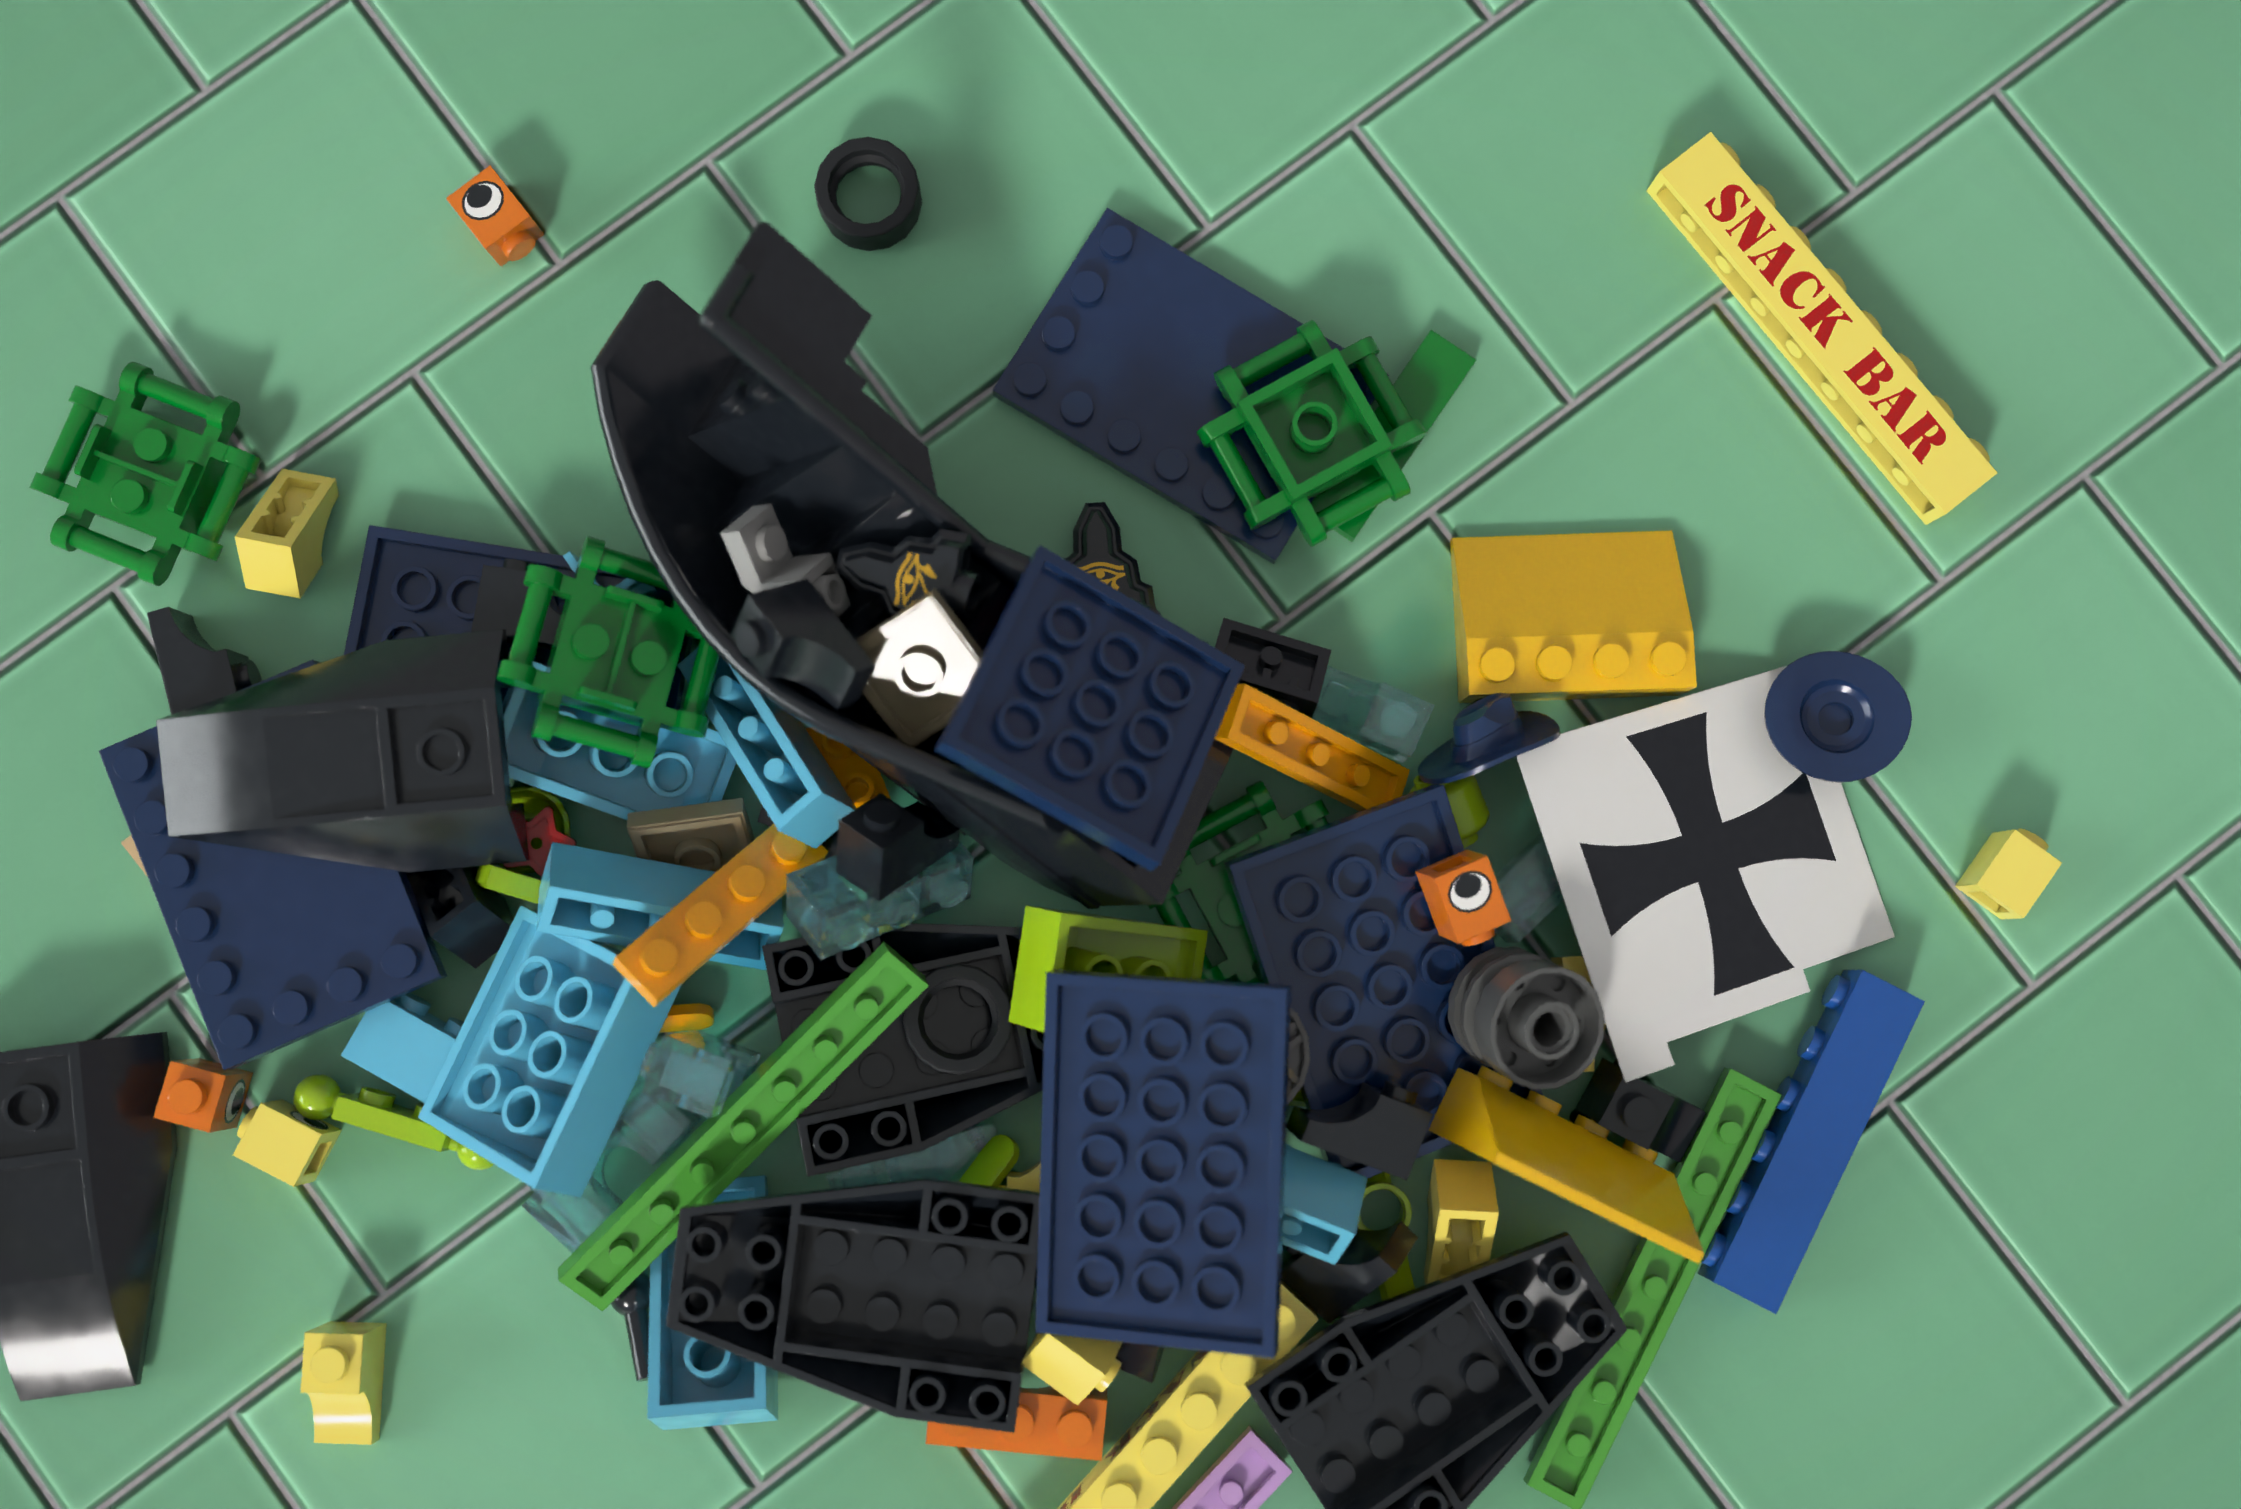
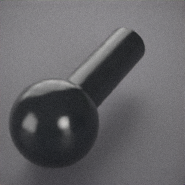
M644 1272L611 1303L614 1310L624 1315L637 1382L648 1380L649 1317L647 1310L649 1309L650 1277Z

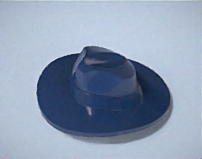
M1823 651L1801 657L1780 672L1768 691L1765 701L1764 718L1770 740L1779 754L1791 766L1813 778L1842 783L1862 780L1872 776L1888 766L1897 757L1908 739L1911 729L1912 712L1906 692L1893 675L1882 666L1859 655L1839 651Z
M1495 693L1480 697L1456 715L1453 720V738L1438 747L1421 762L1418 767L1419 778L1428 784H1444L1469 777L1556 740L1560 736V727L1554 719L1545 714L1532 711H1517L1510 694Z

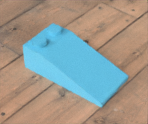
M533 661L532 667L546 672L547 666ZM515 686L508 688L502 703L509 778L627 820L628 813L722 801L736 761L717 731L707 728L706 736L702 738L660 728L653 761L649 768L630 764V757L554 736L551 737L550 741L532 737V727L540 702V698H538L539 693ZM562 704L559 707V714L626 733L637 734L638 726Z
M765 1175L738 1177L713 1202L768 1196L767 1177ZM676 1238L650 1264L647 1419L662 1430L778 1421L777 1370L666 1327Z

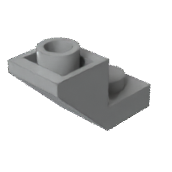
M772 504L751 507L721 532L743 587L752 593L808 578L837 617L851 605L844 582L835 569L831 553L793 556Z

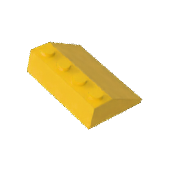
M1672 530L1451 538L1458 703H1472L1480 697L1495 693L1510 694L1512 701L1680 696L1697 687L1694 631Z
M1481 1066L1477 1075L1457 1068L1428 1129L1429 1131L1700 1264L1704 1251L1674 1173L1654 1164L1658 1156L1657 1152L1651 1149L1647 1150L1628 1139L1620 1147L1606 1140L1610 1130L1598 1125L1593 1120L1578 1114L1575 1123H1572L1558 1116L1562 1107L1561 1104L1530 1090L1526 1099L1510 1092L1513 1081L1489 1068Z

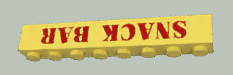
M1709 132L1657 174L1647 189L1648 194L1925 525L1946 515L1997 474V471L1989 463L1990 458L1986 449L1975 439L1968 438L1953 420L1954 415L1949 405L1940 397L1932 395L1918 379V372L1912 361L1904 354L1897 353L1882 336V329L1876 318L1869 312L1860 310L1846 293V285L1842 278L1834 270L1823 266L1811 251V245L1806 235L1797 227L1790 226L1776 210V204L1770 192L1762 185L1755 184L1741 168L1738 155L1728 144L1719 142L1713 133Z
M1281 1279L1279 1344L1275 1358L1198 1350L1102 1457V1461H1099L1057 1509H1151L1249 1399L1251 1394L1244 1383L1287 1355L1319 1320L1315 1311Z

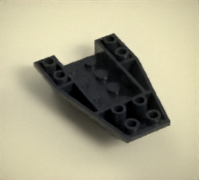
M506 630L385 640L156 720L168 837L404 872L529 861L524 803L512 804L501 699V689L512 688V685L497 679L501 661L509 659Z
M873 922L764 945L762 950L782 1043L883 942L887 943L924 976L936 968L954 964L979 967L999 981L1008 994L1011 1003L1022 927ZM956 985L943 988L931 998L925 1008L923 1022L927 1036L936 1047L947 1053L963 1054L972 1052L983 1044L990 1033L992 1015L989 1004L980 993L970 987ZM904 1010L796 1118L807 1176L924 1151L1043 1091L1044 1032L1013 1023L1010 1039L997 1059L979 1071L954 1075L937 1072L918 1059L907 1043L903 1025Z
M167 1032L0 1052V1346L20 1401L141 1384L177 1151L176 1124L153 1118L170 1064Z
M919 1178L682 1206L679 1215L666 1327L894 1417L1014 1433L1024 1373V1364H1021V1361L1027 1352L1038 1264L1040 1192Z
M1565 1231L1344 1315L1244 1384L1325 1509H1467L1628 1329L1572 1237Z

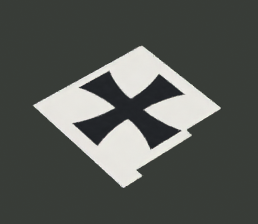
M1787 666L1561 733L1556 740L1516 756L1592 986L1598 993L1604 1011V1021L1625 1083L1675 1065L1667 1042L1810 992L1803 969L1895 937L1842 784L1819 780L1800 772L1779 754L1769 738L1764 718L1765 701L1772 683Z

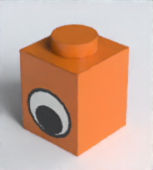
M491 165L446 198L479 242L501 267L508 261H517L528 255L535 247L536 240L544 235Z
M1467 849L1415 871L1440 936L1458 944L1462 943L1463 946L1477 945L1494 937L1496 934L1494 928L1511 921L1487 855Z
M201 1058L170 1061L153 1118L208 1133L237 1128L253 1072L239 1068L223 1070L220 1063Z

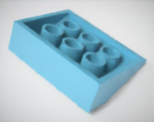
M520 905L418 1118L534 1189L581 1198L681 985L658 1005L653 1007L612 965L615 957L622 952L621 950L602 942L536 931L537 912Z

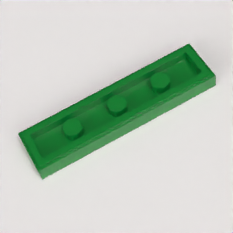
M1430 330L1393 384L1412 419L1419 418L1427 433L1476 362L1475 358ZM1378 406L1374 413L1385 432L1388 433L1393 429ZM1424 437L1410 446L1392 453L1401 470ZM1372 464L1356 475L1317 495L1311 505L1317 513L1380 478L1379 474ZM1378 505L1333 530L1353 542Z

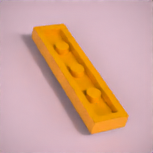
M1237 684L1214 738L1359 812L1401 797L1410 772L1409 769L1247 684Z
M772 824L615 957L612 965L655 1007L824 861L828 851L822 845L815 849L778 831L775 824Z

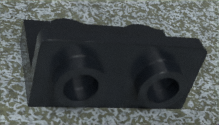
M1223 618L1215 648L1245 665L1238 684H1247L1312 718L1319 702L1331 650Z

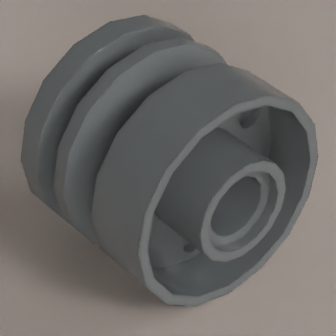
M1494 947L1475 956L1458 974L1449 994L1448 1021L1456 1042L1474 1059L1494 1068L1496 1072L1513 1082L1534 1090L1558 1088L1578 1078L1594 1061L1603 1040L1604 1011L1597 991L1580 974L1519 947Z

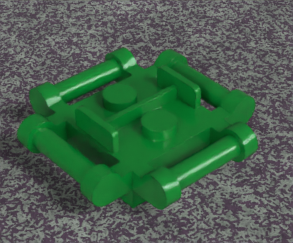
M1310 320L1296 328V335L1235 368L1227 365L1214 372L1217 386L1224 398L1230 403L1232 410L1205 424L1196 433L1205 448L1211 447L1247 510L1243 516L1251 530L1262 527L1290 509L1304 539L1313 547L1327 539V532L1391 498L1393 501H1397L1410 494L1411 490L1408 481L1392 453L1417 442L1427 432L1419 418L1412 419L1376 356L1380 350L1371 336L1365 337L1341 351H1338L1337 348L1332 350L1315 321ZM1306 354L1313 359V361L1250 395L1245 390V387ZM1358 368L1392 427V431L1385 432L1349 369ZM1241 428H1244L1280 491L1268 499L1264 497L1230 437L1232 433ZM1372 464L1374 465L1379 474V479L1323 510L1315 512L1308 499L1338 485Z
M132 361L124 367L120 375V391L115 401L75 385L68 400L73 403V406L43 473H35L29 488L69 503L65 514L60 516L52 527L50 541L54 546L69 552H73L76 549L82 550L138 572V577L141 580L155 586H160L168 579L181 548L218 561L224 547L218 544L249 473L256 474L262 459L239 448L227 445L240 416V404L237 401L220 395L211 398L157 377L150 367ZM147 397L206 419L207 425L203 434L200 435L142 412L141 410ZM97 413L107 417L104 426L95 424L89 434L74 468V473L81 477L75 488L65 484ZM98 515L154 537L156 540L152 549L146 552L92 531L89 527L94 516Z
M587 536L574 578L563 575L561 572L550 567L536 564L528 565L524 584L529 588L509 659L501 661L497 679L503 683L539 693L538 698H540V702L532 727V737L550 741L552 736L630 757V764L649 768L656 752L660 728L693 737L703 738L706 736L710 719L705 716L720 655L705 641L677 605L674 598H672L671 606L668 607L664 605L663 601L615 586H608L606 588L593 584L596 572L599 569L669 591L651 561L606 548L605 541ZM553 595L566 600L546 672L532 667L551 596ZM686 635L700 639L683 708L682 710H676L666 707L683 638ZM560 704L638 726L637 734L626 733L559 714Z
M1260 780L1245 788L1247 794L1202 817L1179 867L1181 874L1174 878L1163 905H1148L1149 909L1156 908L1164 924L1192 928L1175 897L1189 889L1226 960L1212 966L1205 953L1201 979L1224 981L1236 975L1239 982L1265 984L1263 979H1258L1252 968V965L1256 964L1257 960L1224 862L1291 838V834L1303 828L1310 831L1329 824L1325 816L1330 813L1322 799L1282 819L1270 793ZM1258 814L1266 829L1197 865L1190 849Z

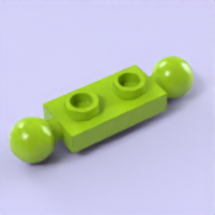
M315 1074L304 1078L294 1091V1106L298 1113L307 1119L323 1120L331 1116V1119L439 1152L452 1150L457 1152L460 1161L465 1166L474 1170H485L495 1165L419 1119L418 1116L423 1108V1103H416L414 1110L394 1104L395 1094L372 1087H362L360 1093H342L338 1083L333 1078L323 1074Z

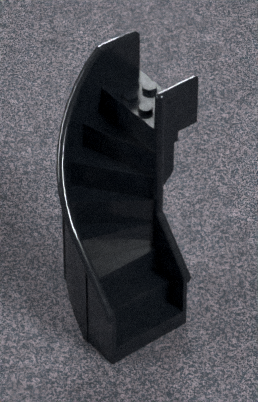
M766 222L756 225L701 314L696 312L661 281L654 280L644 284L590 366L598 416L613 471L629 515L645 549L677 605L705 641L747 683L782 710L824 735L843 743L923 805L958 827L960 833L964 836L967 834L1001 861L1044 887L1078 901L1087 909H1099L1100 906L1163 905L1234 748L1214 739L1162 863L1154 870L1149 871L936 751L935 748L945 728L917 746L912 747L898 740L863 693L856 706L836 712L818 693L798 682L780 677H771L764 680L750 660L740 652L731 634L745 601L752 592L743 587L721 532L753 506L772 504L793 556L831 553L835 566L840 548L868 542L895 547L908 536L932 538L939 529L972 534L968 570L982 575V586L972 617L968 621L960 619L959 621L982 652H984L1030 556L989 540L937 496L928 448L862 391L867 380L845 362L872 315L772 225ZM839 573L840 578L844 582L851 605L838 618L856 640L889 617H887L880 598L858 591ZM1135 600L1141 605L1147 607L1148 609L1162 616L1161 613L1154 607Z

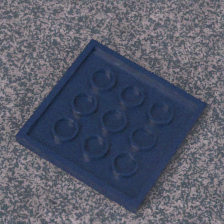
M1040 545L1031 555L935 750L1152 871L1162 863L1245 665Z

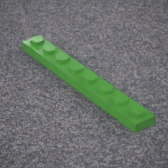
M883 942L558 1267V1281L603 1312L677 1238L680 1208L686 1205L712 1203L929 986L926 977L887 943Z
M1724 1067L1704 1108V1111L1707 1113L1681 1162L1677 1163L1673 1171L1704 1255L1782 1096L1749 1077ZM1643 1236L1641 1237L1610 1300L1628 1330L1558 1407L1523 1479L1528 1486L1572 1509H1582L1700 1264Z

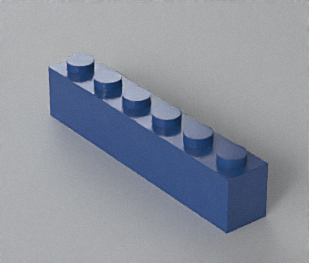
M1843 970L1841 976H1834L1827 985L1821 1001L1822 1005L1826 1006L1817 1026L1813 1025L1808 1028L1799 1043L1797 1055L1801 1057L1792 1078L1786 1077L1776 1091L1782 1095L1776 1106V1112L1760 1139L1751 1158L1752 1162L1728 1205L1727 1214L1718 1232H1715L1701 1261L1703 1264L1698 1272L1699 1275L1774 1314H1777L1925 1003V1001L1864 970Z

